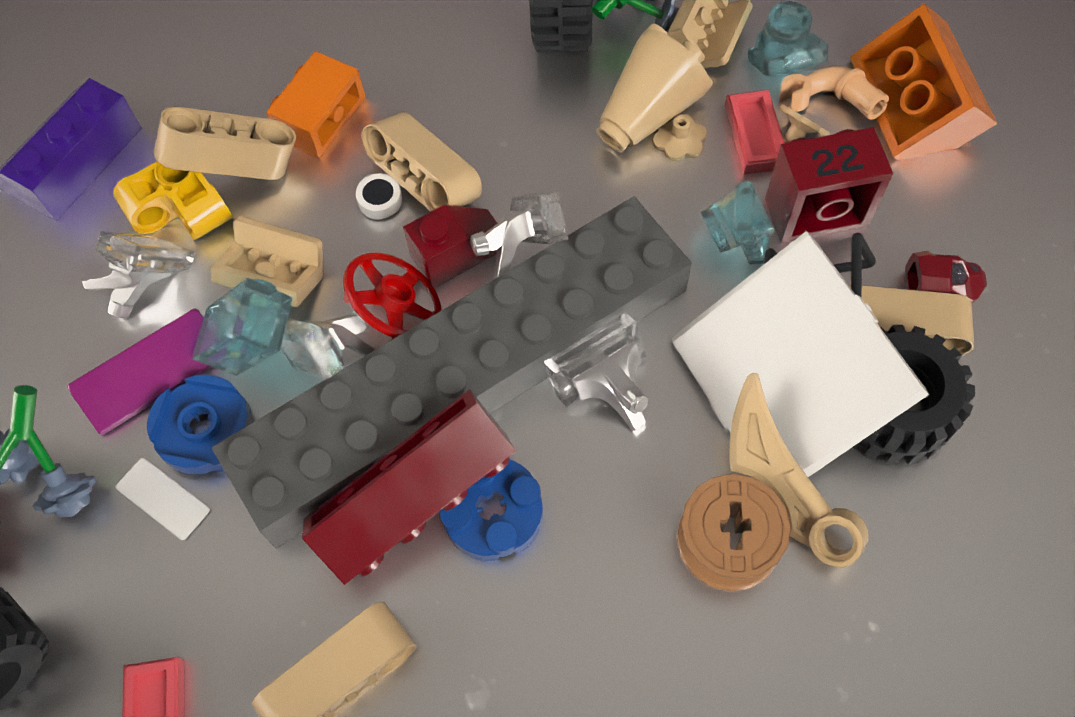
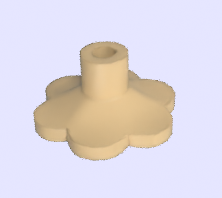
M783 104L780 106L779 109L787 115L791 122V126L783 137L791 142L798 138H804L807 133H817L823 136L829 135V131L821 128Z
M680 114L657 129L652 142L654 148L664 151L669 160L681 161L685 156L695 158L702 153V142L706 139L707 131L704 126L694 123L691 116Z

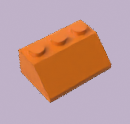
M925 3L850 56L854 68L864 71L867 81L889 97V101L886 102L888 104L887 108L877 117V121L893 157L897 160L957 149L998 124L948 23Z

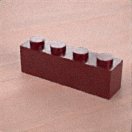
M469 389L305 517L303 520L302 539L345 585L357 575L364 577L374 571L383 561L384 554L399 542L406 544L415 539L425 528L426 521L441 509L448 511L456 507L466 497L468 488L483 476L490 478L502 471L510 460L509 456L516 450L507 434Z

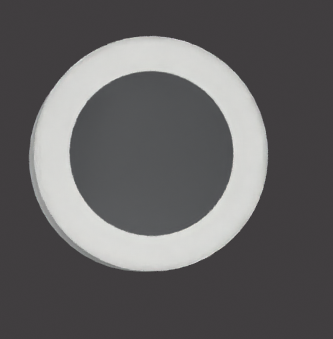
M383 173L369 175L356 188V199L359 208L369 218H389L402 205L399 183L390 175Z

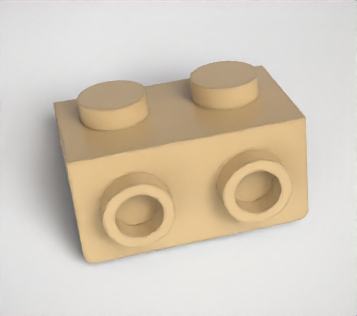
M683 0L668 30V34L681 44L687 40L699 47L705 56V59L701 62L704 68H715L725 65L733 52L753 5L750 0L733 2L728 0Z
M239 216L233 222L235 243L210 267L213 283L267 298L281 304L298 307L323 278V243L321 239Z

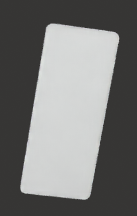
M140 458L115 486L120 493L182 541L187 539L210 512L208 506L145 458Z

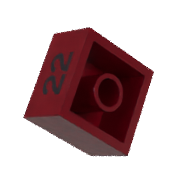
M874 127L855 131L846 129L833 135L811 139L798 138L789 143L781 144L765 197L781 243L794 241L806 231L812 237L869 226L894 174Z

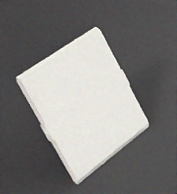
M807 231L672 337L674 346L709 398L710 406L717 418L730 433L735 407L744 382L749 374H759L764 396L774 423L790 453L808 477L929 395L924 385L877 324L879 321L872 313L871 307L860 296L855 295Z

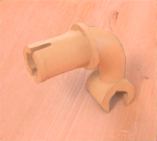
M836 65L820 68L806 76L802 74L786 76L781 83L779 102L788 97H792L790 109L799 112L807 108L810 96L818 92H834L838 99L842 101L847 100L870 120L880 116L887 108L888 104L886 102L889 101L887 94L867 81L864 71L858 68L851 69Z

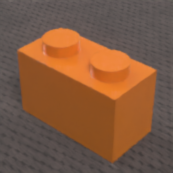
M314 51L306 63L296 70L294 78L282 93L272 100L269 109L266 111L268 119L278 120L290 126L296 134L294 147L320 159L366 98L359 70Z

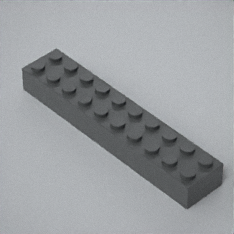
M633 196L211 448L259 532L275 548H278L303 532V520L305 517L469 389L490 414L684 293L687 289L692 262L638 199Z

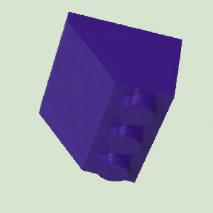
M91 78L86 80L67 97L0 167V190L51 219L58 221L142 129L124 96Z

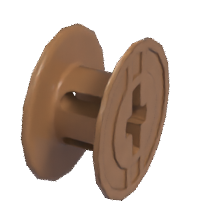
M729 474L713 477L694 490L685 504L684 513L680 519L677 543L681 559L693 576L712 588L732 592L752 588L770 575L788 548L791 525L785 505L771 488L755 478ZM729 517L734 518L735 534L742 533L735 546V550L730 548V532H723Z

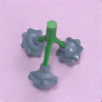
M29 385L16 386L13 392L10 428L5 434L0 431V485L5 484L9 478L15 483L24 482L28 472L41 464L44 470L40 474L47 486L33 504L34 510H42L46 515L54 513L58 518L63 516L73 517L82 507L89 504L91 500L89 493L97 480L95 476H86L84 472L66 474L60 463H53L33 429L37 389Z

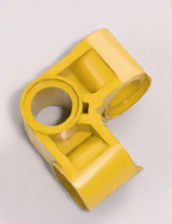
M158 161L135 174L124 177L116 184L113 190V196L133 229L140 234H150L159 231L167 223L179 217L195 241L234 218L212 183H208L201 172L171 169L160 164Z

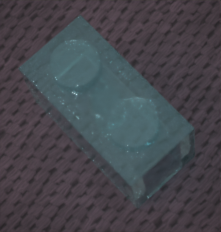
M246 278L206 308L192 359L238 376L279 352L293 297L278 291L276 286L268 281Z

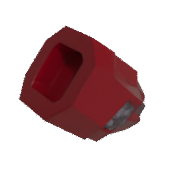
M929 251L912 253L905 265L904 282L907 290L959 294L968 297L973 304L987 286L986 275L981 267L976 263L966 262V260L957 255H940Z

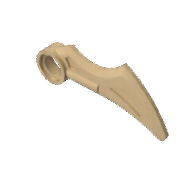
M749 374L740 392L732 420L729 447L730 471L751 476L771 488L786 507L791 525L790 536L810 547L814 555L823 563L832 567H845L853 564L861 556L869 541L868 529L864 520L848 509L830 508L784 443L769 411L759 374ZM832 524L845 527L853 537V546L847 550L833 548L825 538L826 527Z

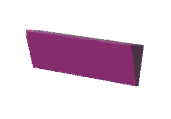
M195 308L69 383L67 388L94 428L103 436L153 405L156 399L168 388L174 391L177 387L186 384L184 379L194 375H201L230 356L200 311Z

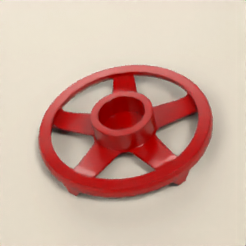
M366 253L354 258L344 271V302L350 303L354 311L368 325L392 337V340L408 331L403 330V313L425 321L442 310L438 294L428 279L414 266L398 257L384 253ZM372 260L393 263L407 272L403 276L395 274L383 276L375 268ZM358 266L361 267L375 287L373 290L355 291L353 277ZM418 280L426 288L433 301V312L414 302L416 294L413 287ZM363 304L382 307L386 311L389 325L376 318Z

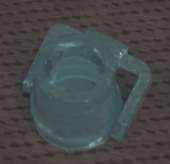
M784 1L776 4L770 10L763 29L757 36L755 47L748 49V59L765 76L789 74L800 69L826 63L828 61V44L814 33H810L812 15L806 6L798 2Z
M746 180L736 185L733 191L701 211L700 214L720 253L741 246L749 265L764 264L765 252L769 249L770 235L774 234L775 231L755 192L753 184Z

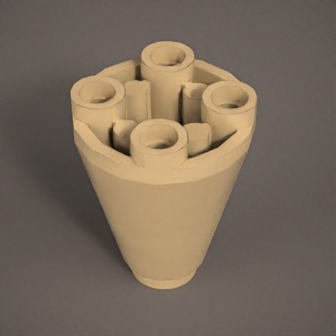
M651 24L636 42L600 117L601 124L596 129L599 137L612 149L622 153L627 147L635 146L701 99L713 85V82L701 65L705 56L700 48L687 40L681 44L671 38L662 27L657 24Z

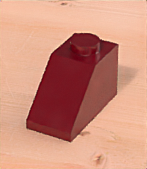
M442 205L403 226L410 256L434 288L497 254L496 249L490 250L487 255L476 256L471 247V235L481 231L485 233L498 224L488 209Z

